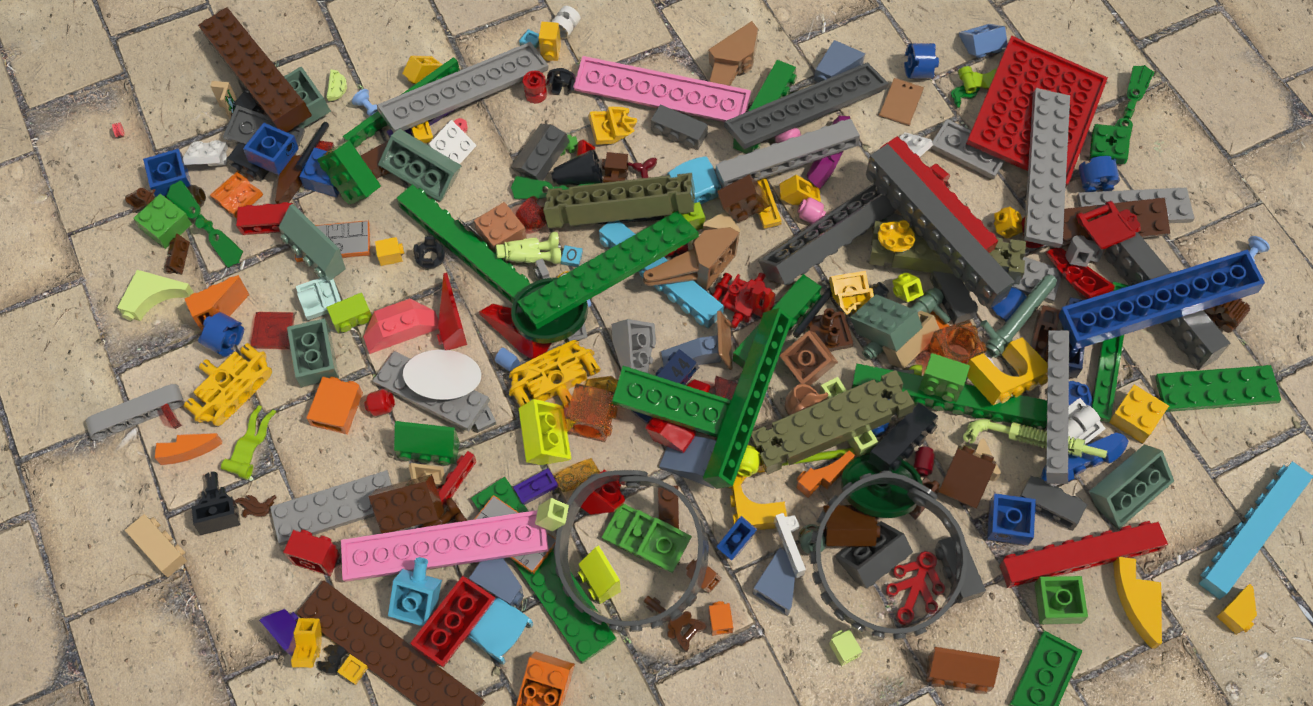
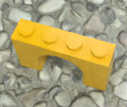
M1023 337L1010 342L1002 353V356L1016 370L1019 377L1009 376L1001 372L984 353L971 358L967 365H970L967 375L968 379L992 405L1000 402L1005 403L1013 396L1018 397L1024 391L1029 392L1036 386H1043L1048 382V363Z
M761 462L757 473L765 472ZM737 473L733 486L728 487L732 488L733 494L730 495V505L735 507V514L732 515L733 525L742 516L757 531L775 529V516L784 513V516L787 517L785 501L767 504L752 502L744 495L741 487L747 477Z

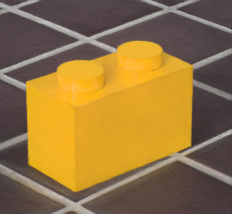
M541 21L539 46L540 54L544 60H559L561 48L559 23Z

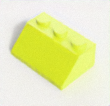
M533 399L519 408L526 462L545 465L571 460L563 405Z

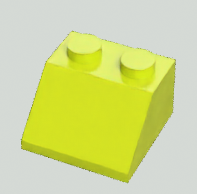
M600 546L595 547L578 564L580 571L577 573L583 583L587 582L590 588L587 590L593 600L597 599L599 604L620 593L621 586L618 576Z

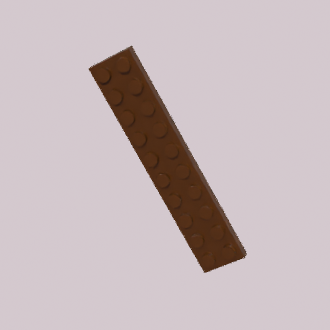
M325 580L297 611L301 618L320 619L322 634L337 645L344 647L347 653L366 664L368 669L417 706H483L486 703L485 700L437 664L420 654L409 643Z

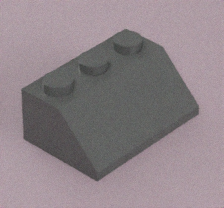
M540 124L511 165V168L530 179L543 181L570 142L566 132L551 124Z
M882 521L877 524L880 526V538H876V546H848L835 556L836 560L852 579L866 589L875 584L877 580L889 573L891 569L913 553L905 534Z

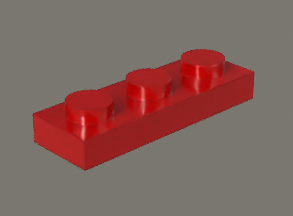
M469 451L458 459L457 467L447 475L443 487L438 489L443 508L446 507V500L453 497L477 462L474 454Z

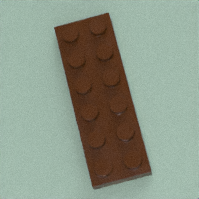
M1165 197L1114 203L1119 212L1128 209L1137 216V221L1141 227L1138 233L1142 238L1164 236L1171 233ZM1105 204L1064 209L1063 244L1061 247L1069 246L1074 236H1084L1087 240L1094 241L1085 228L1078 223L1076 215L1081 212L1083 214ZM1106 212L1087 221L1090 222L1110 213Z

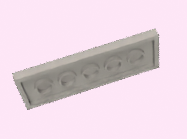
M1187 187L1081 192L1077 195L1079 207L1102 205L1108 201L1120 203L1165 197L1169 223H1190L1195 219Z
M394 351L374 378L373 383L469 432L489 403V397L475 390L462 397L446 400L432 399L419 395L407 386L403 378L404 367L410 358Z
M388 470L271 506V513L280 546L288 543L293 530L300 532L303 529L316 535L375 516L368 496L375 489L392 485Z

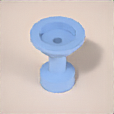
M362 89L354 95L352 104L364 105L368 110L367 115L370 117L378 111L377 104L372 105L368 101L369 90Z
M1250 236L1248 239L1249 253L1254 262V256L1257 253L1268 252L1270 249L1269 244L1258 236Z

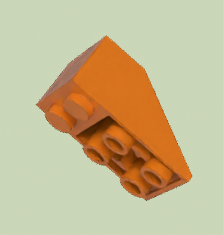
M237 275L229 277L216 285H211L203 291L191 294L185 298V302L193 319L201 331H203L205 327L203 323L208 316L212 317L219 312L231 316L249 296V293L241 278Z
M535 651L529 657L516 706H562L575 664Z

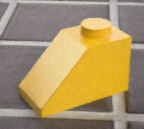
M410 56L402 74L408 78L407 80L410 83L416 84L443 64L433 56Z
M794 175L780 183V197L791 205H800L803 199L806 200L809 197L821 202L820 188L798 175Z
M1249 584L1243 588L1216 616L1236 635L1241 631L1246 633L1254 625L1252 620L1257 616L1253 586Z

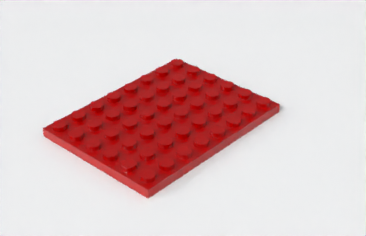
M1011 35L966 144L1028 171L1032 103L1035 88L1070 95L1066 168L1067 187L1108 77Z

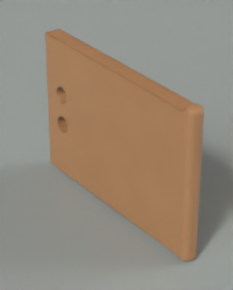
M894 78L879 116L910 126L924 87Z
M717 311L719 356L729 370H732L731 322L725 318L721 311Z

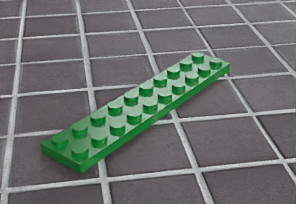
M676 211L520 299L517 303L536 329H539L699 237L698 231Z
M505 477L471 498L479 512L493 495L519 513L529 512ZM554 549L534 574L512 560L582 664L617 640L605 622L599 625L590 620L591 615L585 611L581 613L574 606L575 602L572 598L565 594L562 588L563 584L561 579L558 578L555 569ZM571 573L573 582L581 596L593 609L597 611L593 603L590 601L582 587L579 585V583Z

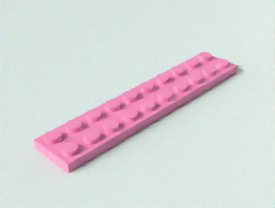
M582 56L574 84L575 91L658 108L661 104L683 114L722 122L746 113L751 96V90L586 56Z
M536 510L341 540L343 581L399 574L402 569L413 571L414 561L418 557L428 560L427 569L547 552V531L545 528L535 524L538 511Z

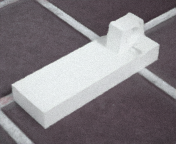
M784 513L775 516V526L795 577H802L806 569L791 533L799 529L798 521L795 515L785 517Z

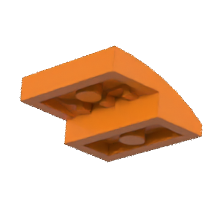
M236 172L211 193L210 196L228 213L237 218L238 207L253 205L263 196V193L250 184L247 178Z

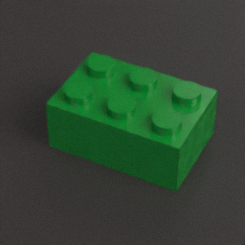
M350 140L331 148L317 159L321 169L326 172L331 183L338 189L342 199L348 205L367 198L381 187Z

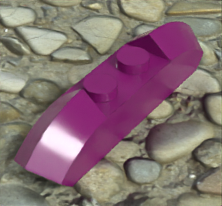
M838 116L832 125L851 118L850 116ZM843 151L813 161L807 177L816 187L821 189L828 181Z

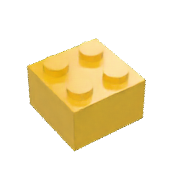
M1133 385L1111 417L1109 423L1143 444L1151 435L1169 405L1138 386Z

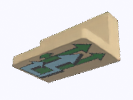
M212 81L210 87L219 106L225 109L229 119H231L235 110L233 103L237 100L229 82Z

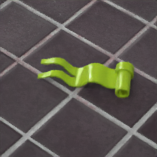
M970 66L959 69L958 75L960 80L963 81L966 93L975 92L976 87L989 89L997 68L985 74L973 72Z
M260 405L252 412L247 432L237 441L231 459L225 458L221 464L222 470L237 474L240 478L246 480L251 477L253 472V465L250 462L255 448L264 441L268 423L276 413V410H272L263 418L259 431L255 436L257 416L262 409Z

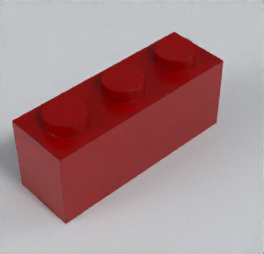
M283 202L281 204L238 207L236 226L242 235L280 232L279 225L289 206L293 203Z

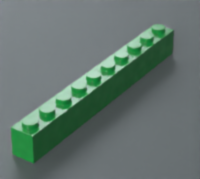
M412 184L397 197L399 208L512 304L517 295L526 286L530 285L525 275L517 273L514 266L510 263H505L503 258H497L496 252H492L484 241H479L471 230L467 231L459 220H454L446 209L442 210L433 198L429 199L421 188L417 189Z
M781 308L763 313L705 470L703 480L716 489L732 487L793 319Z
M856 363L851 389L873 379L876 383L881 382V376L894 370ZM897 371L903 382L902 392L908 391L914 406L920 403L936 411L946 410L956 415L966 414L977 419L987 418L993 422L1011 423V425L1014 422L1033 427V429L1037 428V430H1044L1047 426L1048 400L1020 395L1018 397H1011L1005 403L1000 402L992 405L976 386L964 384L957 402H950L942 397L927 395L919 390L923 376Z

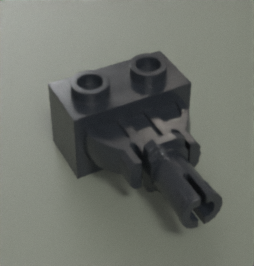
M212 471L211 477L209 472L206 473L207 487L205 492H201V499L198 505L191 507L193 525L199 535L241 525L239 509L233 497L226 494L224 487L219 489L218 473Z

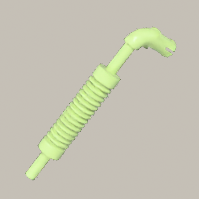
M978 419L969 423L968 429L963 435V439L967 443L969 440L970 443H974L980 432L990 429L1009 434L1010 440H1019V442L1023 441V443L1026 442L1027 444L1030 443V445L1034 444V446L1038 445V447L1041 446L1047 449V431L1037 430V428L1033 429V427L1029 428V426H1022L1014 422L1010 427L990 422L991 420ZM1068 436L1069 455L1072 453L1073 456L1081 457L1083 453L1106 458V450L1086 446L1085 440Z

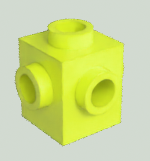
M903 273L898 278L892 280L894 285L893 292L897 298L909 302L924 295L920 279L912 274Z

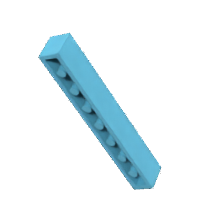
M617 220L615 222H608L599 230V241L604 247L612 248L632 237L635 233ZM662 257L661 259L655 261L654 263L648 265L647 267L641 269L638 272L643 278L644 272L646 270L654 268L664 262H667L668 260L665 257ZM694 281L654 285L658 291L664 292L671 302H676L680 305L686 314H691L699 325H704L708 329L717 321V311L722 313L724 311V305Z
M1293 461L1287 467L1282 465L1277 471L1278 478L1276 480L1272 479L1266 486L1267 493H1262L1256 499L1255 503L1258 505L1255 509L1251 507L1244 516L1246 521L1244 523L1240 522L1233 530L1236 533L1234 537H1229L1222 545L1225 548L1222 553L1218 551L1211 561L1214 564L1211 568L1207 566L1200 574L1203 578L1199 585L1219 600L1227 595L1313 478V475Z

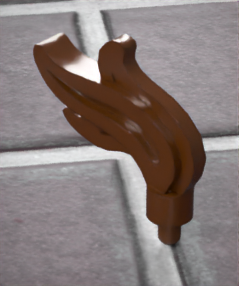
M246 495L250 500L238 498L235 500V503L246 507L242 513L245 518L248 515L264 517L270 512V507L275 503L276 495L268 498L263 503H260L252 495Z

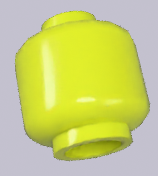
M747 445L738 470L739 475L750 477L759 470L761 457L755 447Z

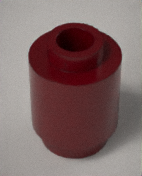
M921 446L915 452L913 467L922 478L928 477L933 472L934 450L930 447Z

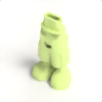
M551 232L548 240L539 242L537 238H525L496 245L497 258H505L506 261L510 260L516 263H536L537 260L543 258V260L553 264H560L561 250L558 248V232Z

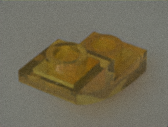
M592 458L560 471L554 475V478L564 493L576 489L593 474H599L600 471Z

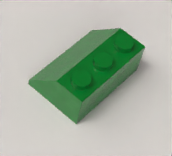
M395 421L394 451L400 460L411 461L413 459L419 460L422 463H430L431 461L445 466L456 464L460 441L455 427Z

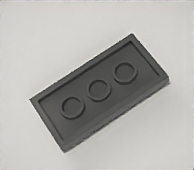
M236 105L223 138L237 144L242 143L246 145L263 123L275 126L266 115ZM296 126L287 133L295 136L299 148L305 134V129Z

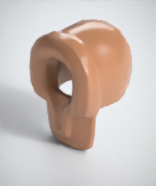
M799 384L793 387L786 396L785 410L788 416L826 400L829 394L827 392L818 394L811 386Z

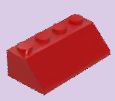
M462 576L410 644L431 662L444 668L496 598Z

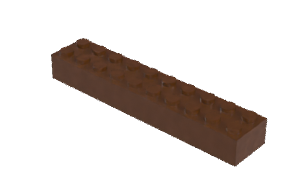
M228 7L198 24L206 39L276 128L288 132L312 116L302 98Z

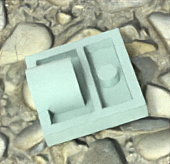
M322 277L296 286L297 295L307 321L328 314L329 312L326 307L341 301L334 278L328 282Z

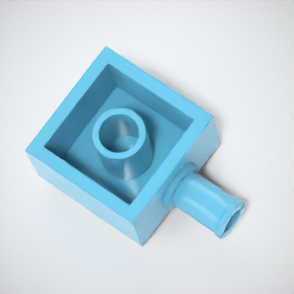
M418 557L414 561L413 571L402 569L393 580L388 616L424 626L437 609L442 580L426 576L428 560Z

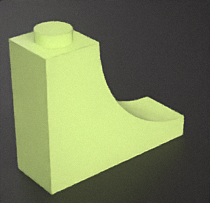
M137 270L117 308L123 318L133 321V319L141 321L144 315L158 303L171 298H187L194 292L188 283Z

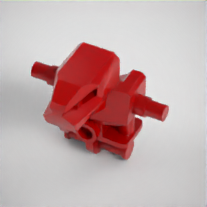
M760 272L756 279H751L748 282L740 279L741 275L737 274L732 284L727 285L732 276L729 273H724L722 280L716 284V290L712 296L718 300L722 294L724 298L721 304L724 305V309L726 308L734 312L730 327L736 329L741 321L748 323L751 320L752 313L762 317L764 312L770 311L773 308L776 294L770 288L765 287L763 282L766 277L765 274Z

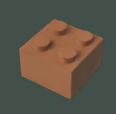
M505 202L474 220L476 232L494 253L496 252V245L527 238L525 227Z
M807 331L780 354V357L799 382L809 386L838 363L818 335L812 331Z

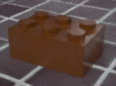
M432 474L375 489L368 496L381 534L438 520L445 512Z

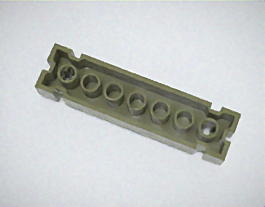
M692 173L677 174V177L672 178L668 175L572 186L568 190H562V188L548 189L547 201L543 210L548 228H561L567 223L570 226H579L581 224H597L599 222H615L617 220H633L635 218H651L662 215L669 216L675 211H679V214H688L694 212L695 186Z
M875 221L869 264L884 266L885 263H892L891 267L953 274L948 264L941 261L939 254L935 250L930 249L927 241L916 233L913 226L909 227L915 233V242L909 250L903 252L887 250L878 240L880 225L887 222ZM996 237L998 243L989 254L1015 281L1014 284L1019 285L1025 270V260L1023 258L1025 256L1026 241L1010 239V242L1006 243L1003 242V238Z
M894 370L881 376V382L876 383L873 379L773 422L772 428L766 430L764 426L752 431L750 441L753 447L760 453V462L766 474L769 475L782 469V463L787 462L790 466L891 422V418L895 414L897 418H901L912 413L914 402L907 390L902 392L903 382L897 371Z

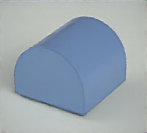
M504 347L499 350L495 357V362L509 372L520 365L517 356Z

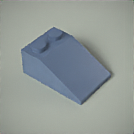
M695 436L684 453L667 447L659 468L714 489L715 487L703 480V476L716 441Z

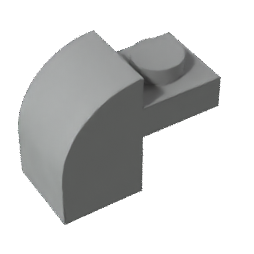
M1074 236L1065 257L1070 264L1087 267L1089 261L1099 262L1105 249H1100L1095 241L1087 240L1084 236Z

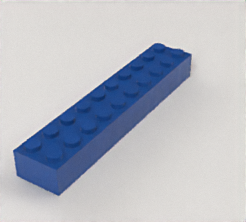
M1247 249L1061 308L1058 317L1064 331H1069V342L1072 349L1076 350L1259 293L1265 281Z

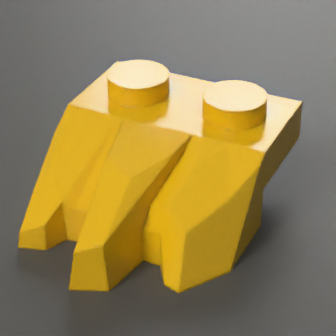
M608 107L607 111L589 112L588 117L596 145L614 144L635 131L633 128L637 123V118L627 116L629 108Z
M866 271L829 277L832 296L847 315L851 311L852 314L856 313L858 309L874 296L873 289L869 288Z

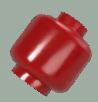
M380 389L367 395L364 406L367 412L378 417L392 412L395 406V399L391 392Z

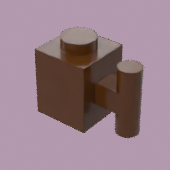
M607 152L606 159L602 160V170H605L603 183L627 179L628 154Z

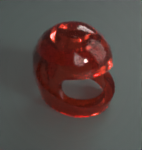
M535 196L528 198L515 214L528 231H538L546 224L544 207L537 204L538 198Z

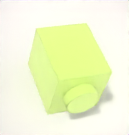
M550 498L539 505L535 524L553 532L565 525L569 505Z
M850 629L845 632L840 630L832 635L833 638L829 645L841 666L861 656L862 650Z

